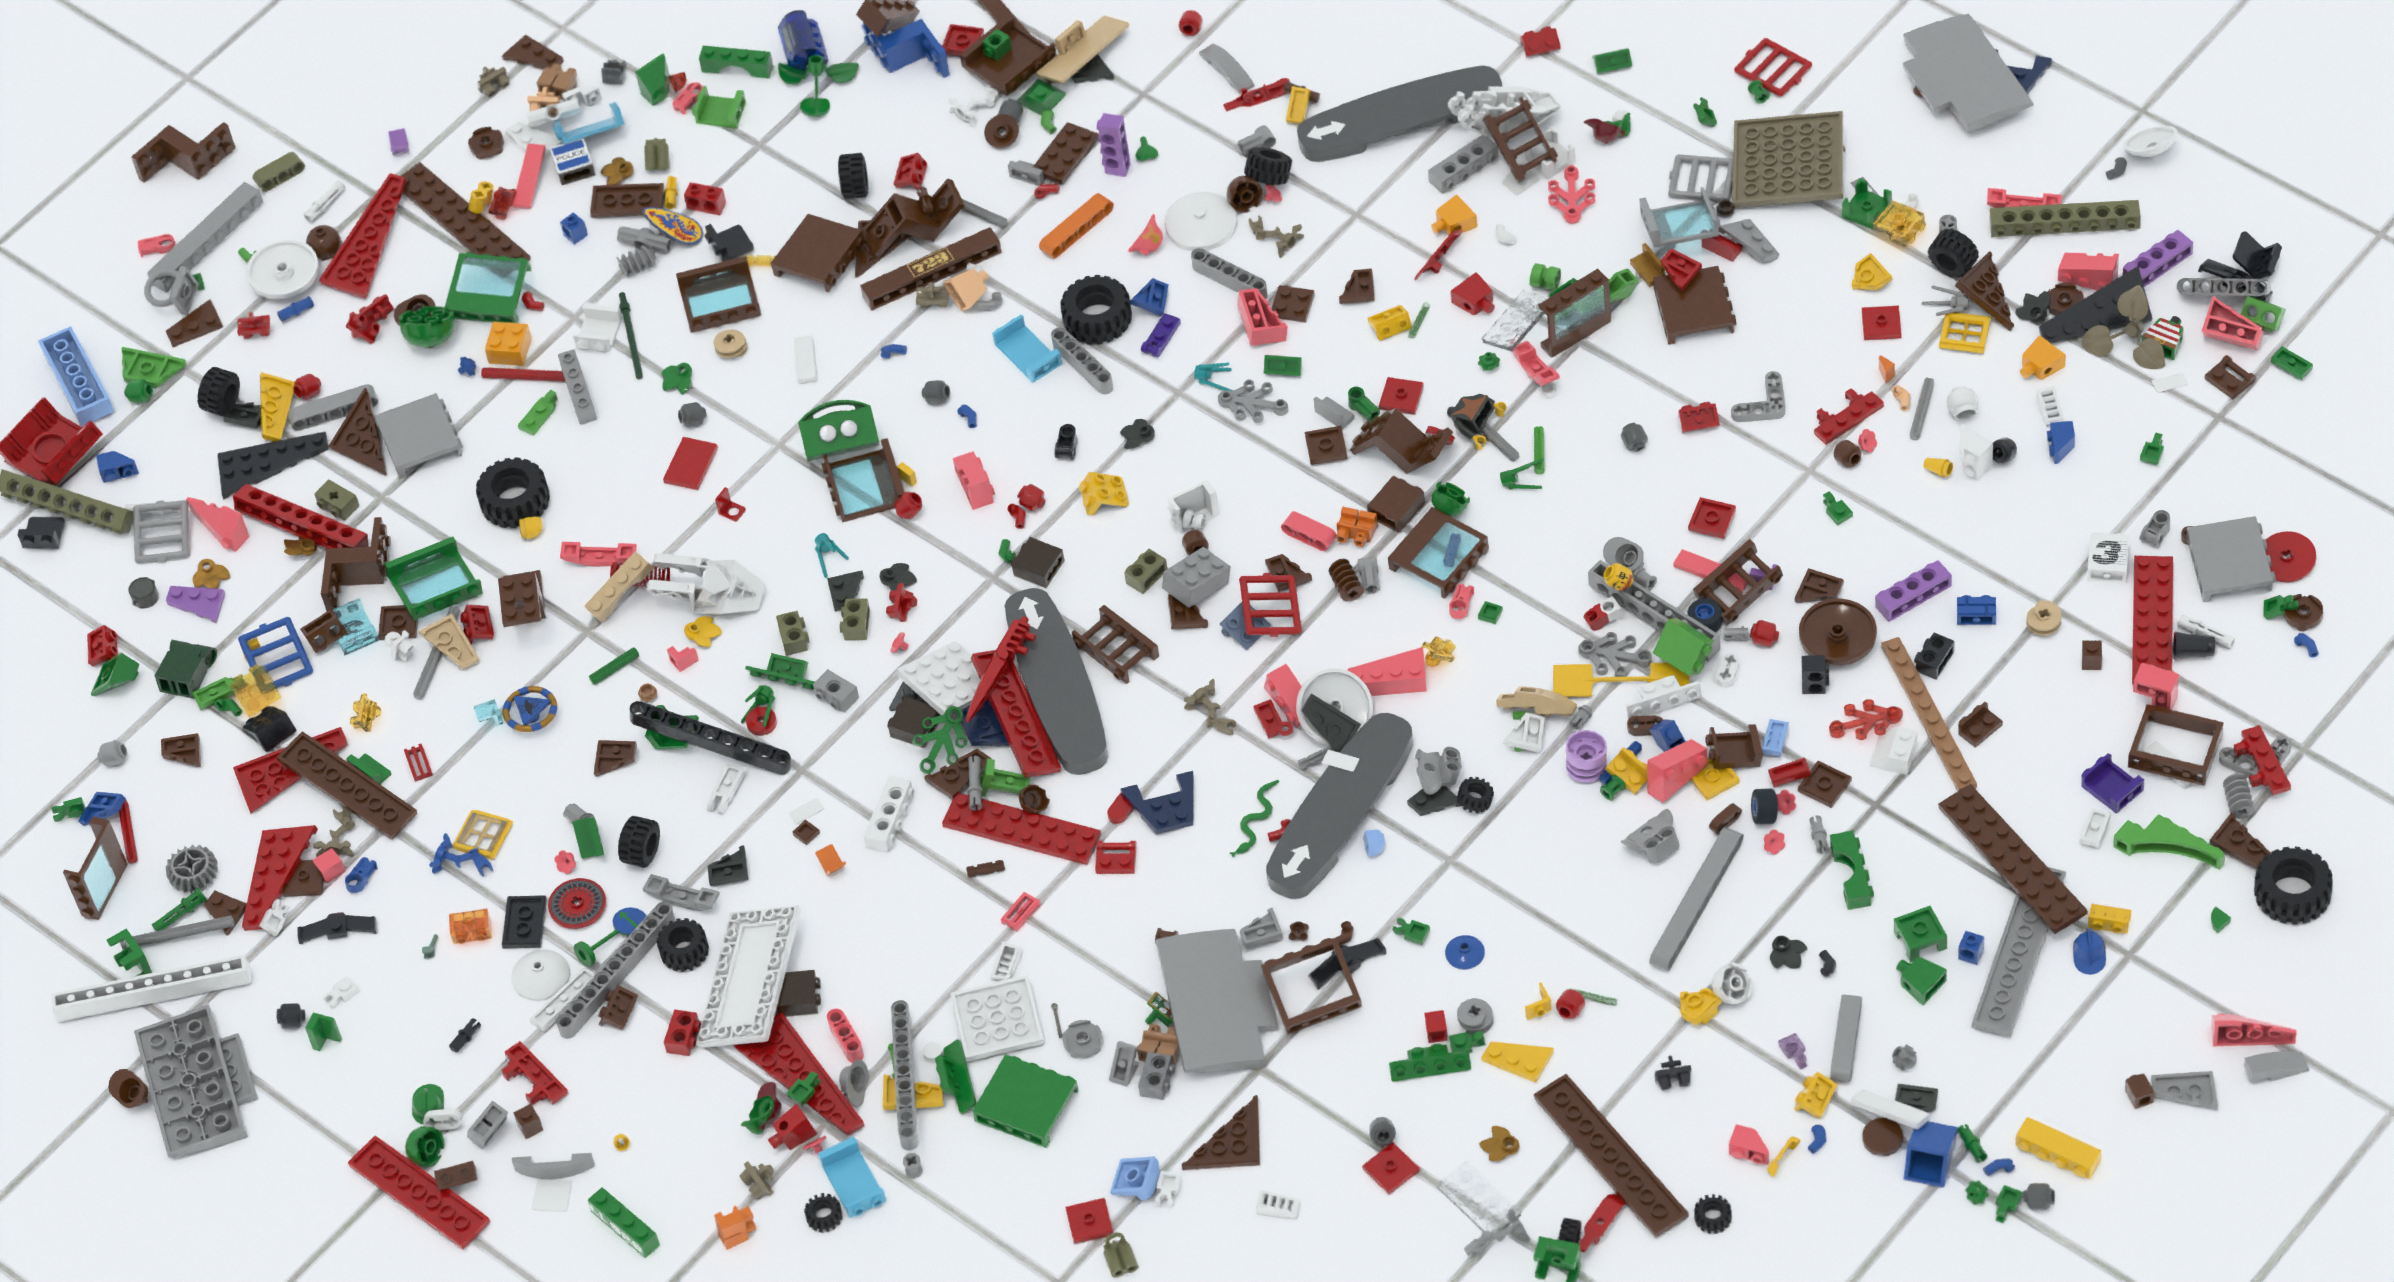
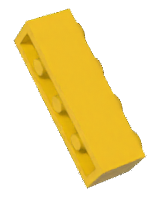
M2028 1116L2016 1134L2015 1146L2020 1150L2037 1155L2042 1160H2048L2061 1169L2074 1172L2079 1177H2085L2090 1180L2101 1162L2102 1150Z

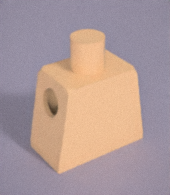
M972 268L943 282V285L961 312L972 307L987 291V287L983 282L988 279V274L984 270L977 273Z

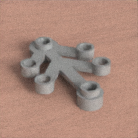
M1247 379L1240 388L1234 391H1222L1217 397L1218 403L1224 408H1230L1234 413L1235 419L1239 421L1244 420L1246 414L1245 410L1238 408L1236 404H1242L1255 423H1261L1264 420L1263 412L1256 410L1254 406L1274 409V413L1278 416H1284L1289 411L1288 403L1284 399H1277L1275 402L1258 399L1273 392V386L1270 382H1264L1261 385V389L1245 397H1240L1245 392H1252L1255 389L1254 381Z
M1608 632L1606 636L1596 641L1585 639L1578 646L1579 654L1582 657L1590 658L1596 666L1597 674L1601 676L1607 674L1608 666L1600 660L1598 655L1605 656L1614 668L1616 677H1626L1627 675L1626 668L1616 658L1637 662L1642 667H1647L1652 662V654L1649 650L1642 649L1637 654L1619 651L1625 647L1634 648L1636 646V638L1633 635H1628L1625 639L1617 642V634L1615 632ZM1605 644L1612 645V646H1610V647H1608V648H1602V647H1601V646H1603V645H1605Z

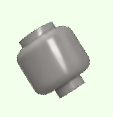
M113 740L101 744L97 756L98 760L105 766L112 767L122 764L128 753L123 743Z

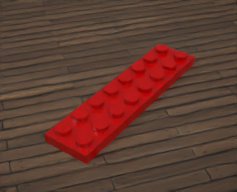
M2134 555L2132 685L2141 663L2151 664L2158 668L2172 671L2173 556Z
M995 650L972 653L971 660L980 680ZM1008 661V669L1004 672L988 698L1024 778L1060 772L1061 765L1014 662Z
M958 793L953 798L942 821V826L948 829L1088 865L1097 841H1099L1101 836V830L1038 813H1028L1023 809L981 799L982 808L978 810L976 805V811L969 808L970 796Z
M376 1135L347 1162L350 1168L462 1250L491 1222L488 1216L451 1189L439 1190L436 1179Z

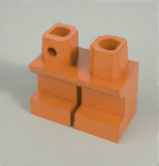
M1342 506L1339 522L1336 523L1337 541L1346 543L1348 538L1354 539V544L1359 547H1363L1366 542H1371L1378 526L1377 513L1363 510L1359 512L1358 509Z
M735 1205L732 1209L733 1212L723 1216L722 1212L714 1214L717 1233L726 1250L749 1240L748 1233L756 1230V1225L753 1221L754 1215L749 1206L738 1210Z

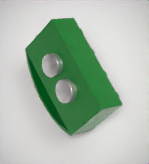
M830 401L813 408L798 421L807 462L822 459L823 455L831 457L880 445L871 405L860 401ZM844 405L855 407L853 410L833 411L821 417L813 418L816 413L830 407Z

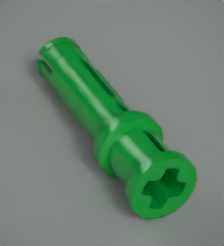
M196 888L195 892L187 898L183 897L179 905L152 923L153 929L155 931L166 929L187 912H194V909L201 903H206L207 899L201 890Z

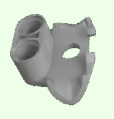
M1449 746L1445 747L1442 755L1439 752L1426 753L1419 748L1417 749L1415 759H1418L1419 767L1416 768V772L1425 793L1428 795L1434 794L1441 786L1456 784L1462 768L1461 755L1458 749ZM1429 766L1433 768L1434 771H1428L1424 767Z
M1664 809L1657 816L1649 819L1645 824L1630 833L1620 843L1637 852L1640 850L1645 851L1649 863L1656 864L1663 861L1680 847L1676 831L1673 827L1671 811ZM1647 829H1651V830H1652V831H1651L1650 833H1648V834H1643V831H1645V830H1647Z

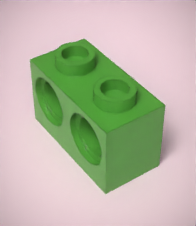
M2247 296L2240 315H2243L2253 323L2262 325L2263 330L2272 332L2273 330H2279L2286 308L2253 296ZM2253 306L2257 309L2255 317H2252L2250 314V309ZM2270 313H2273L2275 316L2273 323H2269L2267 320Z

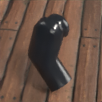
M1825 949L1819 953V957L1824 962V967L1820 969V973L1824 977H1829L1830 974L1835 972L1837 964Z

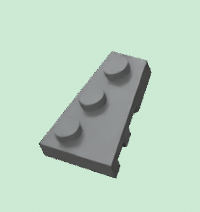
M1750 218L1721 225V228L1718 230L1722 235L1725 233L1729 235L1731 241L1735 244L1740 243L1746 247V251L1762 263L1776 260L1779 257L1780 253Z
M2213 1071L2151 1075V1086L2155 1092L2154 1097L2218 1110Z

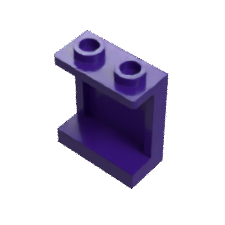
M2110 753L2098 758L2096 763L2090 769H2085L2081 775V787L2116 814L2144 791V778L2140 775H2137L2135 778L2130 776L2112 762V755Z

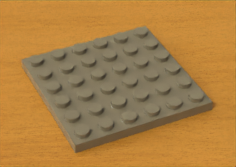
M1843 111L1734 120L1733 206L1741 208L1843 199Z

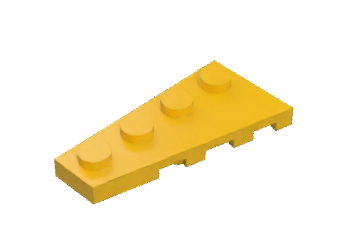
M261 372L259 377L262 439L273 442L279 441L282 437L291 404L294 381Z

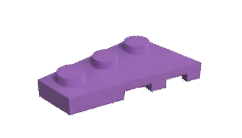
M170 586L166 603L171 607L185 612L190 611L200 618L205 617L210 619L211 622L217 623L225 591L224 589Z

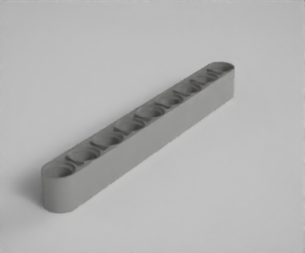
M1726 827L1721 830L1653 949L1649 964L1666 971L1672 968L1739 850L1744 837L1742 833Z
M659 902L558 1016L556 1024L561 1037L570 1039L580 1031L605 1002L608 992L610 990L614 991L615 987L622 983L657 943L658 932L663 931L662 927L669 925L668 922L671 920L675 921L673 908L669 902Z
M897 1000L891 1005L897 1125L901 1147L906 1151H911L917 1148L919 1144L912 1024L908 1003L904 1000Z

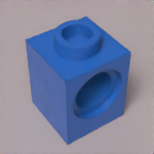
M574 212L560 221L563 236L575 245L588 236L585 221Z
M1965 930L1958 946V959L1978 965L1984 951L1985 936Z

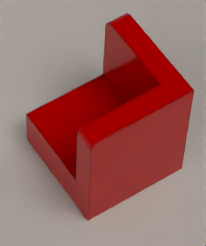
M1444 1010L1424 1012L1428 1043L1448 1041Z

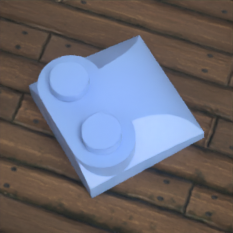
M1155 1156L1120 1159L1110 1194L1137 1196L1140 1200L1150 1198L1155 1191L1160 1175L1158 1159Z

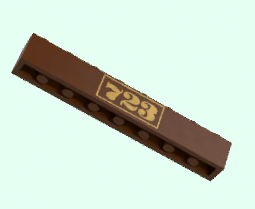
M991 227L981 230L861 284L862 297L871 311L915 292L917 287H927L929 282L936 283L966 269L968 263L976 265L1002 253L1000 240Z

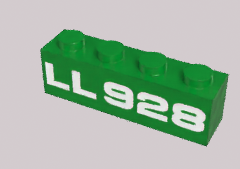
M603 1187L587 1199L591 1212L645 1259L660 1246L656 1232Z

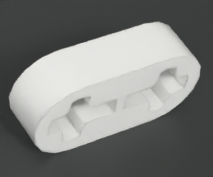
M1734 653L1725 654L1721 660L1717 671V683L1720 687H1730L1735 681L1740 663L1739 657ZM1730 661H1734L1731 663V666L1728 667V663H1730ZM1728 674L1726 680H1723L1722 678H1724L1725 675Z
M456 1109L431 1110L425 1114L423 1125L434 1127L438 1130L457 1129L461 1124L462 1115ZM430 1118H433V1120L436 1121V1123H432Z

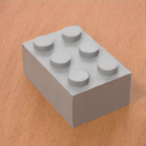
M1202 547L1164 571L1162 589L1190 608L1229 583L1231 566L1205 547Z

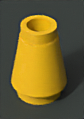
M1927 457L1924 460L1923 467L1941 477H1949L1953 471V463L1949 459Z

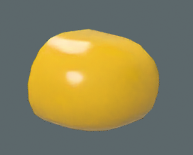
M528 517L520 519L519 529L521 538L529 540L540 535L543 529L542 518Z

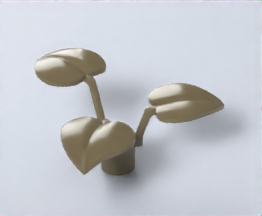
M2140 285L2126 291L2118 299L2117 306L2119 312L2123 316H2129V320L2132 321L2123 331L2110 336V330L2107 326L2097 325L2090 328L2082 338V346L2091 354L2101 357L2108 355L2112 351L2114 345L2111 339L2126 333L2129 337H2137V345L2139 347L2135 348L2132 354L2139 366L2153 370L2165 367L2164 350L2161 343L2153 338H2147L2141 343V333L2144 330V324L2140 320L2148 312V302Z

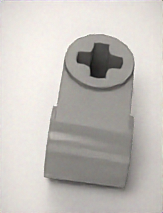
M2166 510L2156 511L2149 522L2143 527L2139 540H2146L2158 548L2170 530L2169 512Z

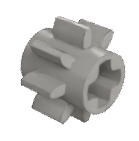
M1908 1044L1904 1047L1898 1046L1892 1053V1062L1895 1064V1067L1902 1071L1905 1067L1910 1069L1917 1062V1052Z

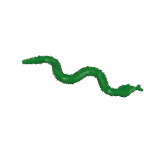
M1278 779L1264 784L1257 791V799L1265 807V810L1261 813L1247 814L1242 818L1240 828L1250 838V841L1241 843L1235 852H1229V854H1232V857L1236 853H1246L1256 843V835L1248 827V823L1250 821L1267 819L1272 814L1273 806L1263 796V793L1279 783Z

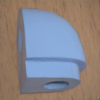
M1378 829L1364 832L1363 841L1367 856L1372 857L1381 853L1385 847L1384 834Z

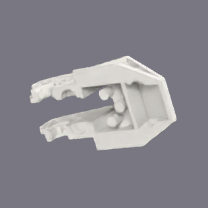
M1522 86L1488 87V91H1474L1472 97L1468 98L1467 101L1464 99V93L1458 91L1456 96L1452 97L1448 102L1449 110L1452 114L1458 116V121L1463 128L1490 138L1493 137L1486 127L1483 118L1491 114L1492 118H1497L1520 105L1518 99L1521 97L1524 100L1527 99L1532 107L1530 112L1538 125L1561 109V104L1551 92ZM1523 111L1499 124L1498 129L1501 134L1503 132L1505 134L1520 126L1524 121L1527 122L1529 120Z
M654 554L652 564L659 569L665 570V568L671 567L677 569L680 573H693L701 578L705 571L702 586L696 585V583L649 580L646 591L655 596L666 594L675 600L691 602V612L725 619L735 618L760 610L765 583L735 559L712 560L696 556Z

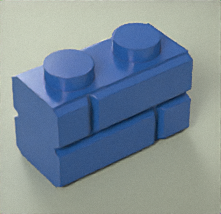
M1963 595L1962 597H1957V625H1996V597H1991L1990 595H1982L1981 597Z

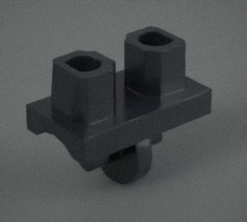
M1672 1055L1667 1056L1668 1062L1661 1063V1069L1663 1070L1654 1071V1079L1658 1081L1661 1090L1672 1088L1670 1079L1678 1077L1679 1087L1690 1085L1691 1065L1681 1066V1059L1673 1061Z

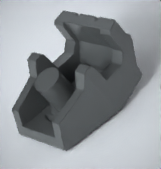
M618 60L603 62V68H601L602 83L622 84L625 79L626 61L623 60L622 63H618Z

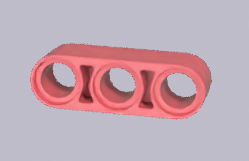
M1292 511L1281 524V530L1285 534L1320 551H1326L1337 537L1332 528L1295 511Z
M838 1008L831 1009L826 1016L829 1029L846 1059L851 1063L855 1060H862L864 1053L861 1041L844 1012Z

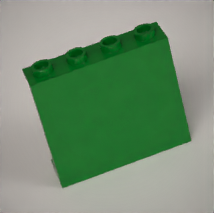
M1005 1054L972 1111L974 1121L1047 1148L1050 1143L1049 1134L1072 1093L1079 1092L1077 1080L1068 1075L1058 1074L1052 1069L1047 1070L1039 1067L1036 1063H1028L1017 1056Z

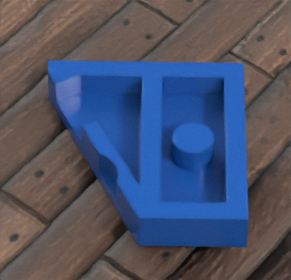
M96 791L78 822L85 826L89 824L92 816L104 819L115 815L121 809L126 798L119 793Z

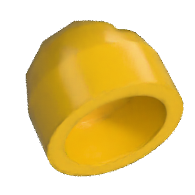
M619 1133L614 1137L613 1144L618 1151H625L630 1146V1140L627 1135ZM621 1138L624 1141V1144L622 1145L619 1142V1139Z

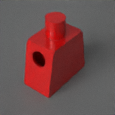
M1477 272L1450 290L1451 303L1471 315H1477L1482 310L1490 314L1495 309V305L1492 303L1493 291Z
M796 1103L773 1123L772 1126L777 1133L769 1138L768 1142L774 1150L783 1143H785L789 1150H792L816 1136L817 1132Z

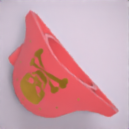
M1154 214L1149 219L1144 231L1127 252L1139 251L1147 256L1148 253L1154 252L1160 247L1163 241V233L1156 223Z

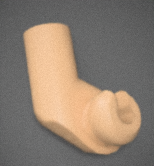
M1895 385L1892 388V393L1900 401V410L1908 411L1910 393L1903 387Z

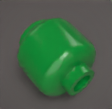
M145 379L131 380L124 389L125 397L133 404L147 402L153 394L151 384Z

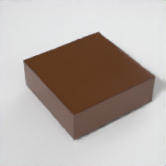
M805 819L792 831V834L807 846L820 834V830Z

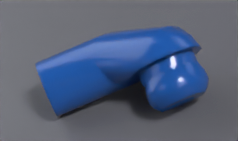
M2010 1158L1995 1159L1985 1166L1983 1171L1987 1176L1992 1175L2001 1168H2004L2005 1172L2009 1173L2015 1169V1165Z

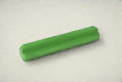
M1542 426L1534 427V461L1541 458L1544 459V428ZM1544 461L1534 465V472L1536 474H1543L1545 472Z

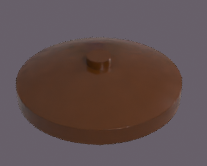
M1835 598L1821 601L1810 607L1804 613L1799 623V640L1804 651L1808 655H1825V663H1829V665H1847L1861 660L1872 650L1877 638V626L1871 612L1863 605L1848 599Z

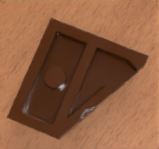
M1372 268L1353 270L1350 276L1351 279L1347 281L1343 294L1339 296V304L1375 301Z
M199 733L161 739V755L163 759L201 767Z

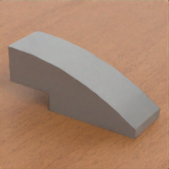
M2278 1051L2244 1057V1068L2251 1083L2269 1078L2271 1082L2309 1071L2302 1052Z

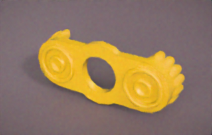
M1794 1136L1788 1139L1785 1146L1767 1168V1172L1772 1177H1775L1779 1168L1778 1162L1789 1148L1795 1150L1801 1139Z

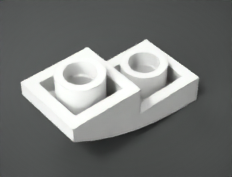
M598 85L579 87L562 94L564 102L577 98L578 103H584L586 107L602 100Z

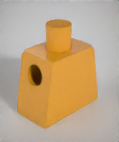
M1457 194L1436 210V222L1431 224L1435 234L1444 230L1448 235L1458 229H1461L1462 233L1478 227L1477 215Z
M2039 335L2022 355L2023 368L2020 369V374L2026 379L2033 374L2039 380H2043L2066 366V354Z

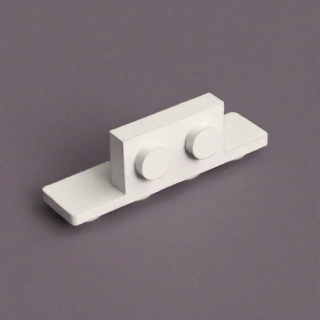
M1672 675L1638 686L1637 689L1641 700L1626 704L1627 718L1646 716L1702 697L1700 683L1696 681L1680 687L1675 676Z

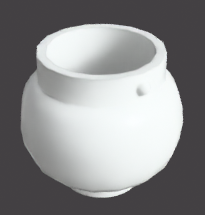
M1961 385L1951 390L1952 392L1947 396L1946 403L1948 410L1954 415L1956 420L1969 419L1978 413L1979 399L1973 389Z

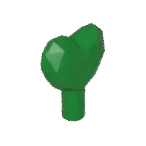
M1141 136V147L1136 151V159L1139 161L1155 159L1159 155L1158 150L1148 144L1146 136Z

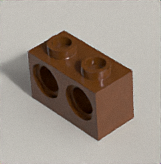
M332 609L300 628L315 653L326 649L328 645L336 640H340L348 633Z

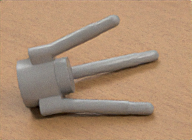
M1934 285L1931 286L1932 289L1955 296L1951 297V301L1921 302L1922 305H1951L1954 308L1937 312L1936 316L1963 312V310L1968 308V297L1963 295L1961 291H1954Z

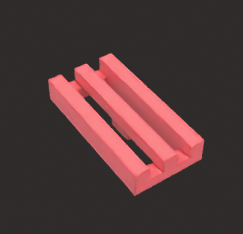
M1023 892L1000 919L1001 923L1007 924L1009 928L1013 927L1014 931L1017 932L1038 908L1040 900ZM1017 911L1015 916L1011 920H1009L1011 916Z

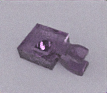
M1796 1032L1778 1040V1046L1787 1059L1794 1058L1800 1070L1808 1067L1805 1062L1807 1058L1803 1053L1806 1051V1047Z

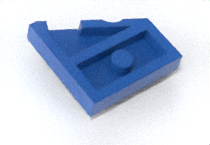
M1152 278L1130 300V304L1162 316L1169 284Z

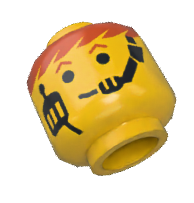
M1619 563L1609 565L1604 572L1606 585L1615 590L1623 591L1633 583L1631 569Z

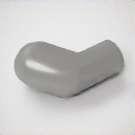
M993 292L992 299L989 301H978V311L994 310L1002 303V294L1000 292Z

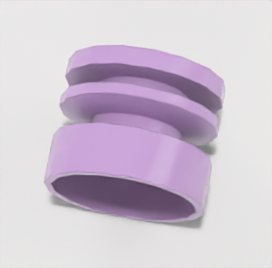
M1582 730L1573 733L1568 738L1566 743V772L1572 779L1583 783L1594 782L1600 779V775L1607 766V743L1604 737L1595 731Z

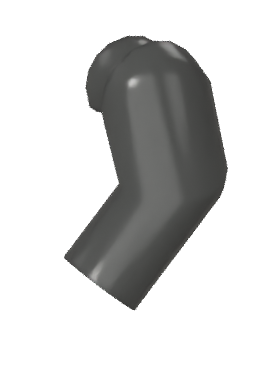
M2124 157L2116 158L2114 168L2105 172L2108 180L2125 173L2127 161Z

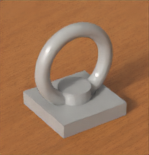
M180 266L179 271L162 269L153 273L147 279L144 286V296L155 307H167L174 304L181 315H188L199 284L187 267ZM163 276L174 277L175 282L172 285L169 299H155L151 294L153 283Z

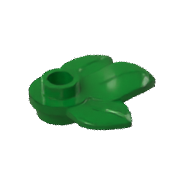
M682 362L677 366L671 365L666 367L661 372V375L665 377L662 382L663 390L668 391L677 387L682 395L685 394L691 386L692 367L690 364Z

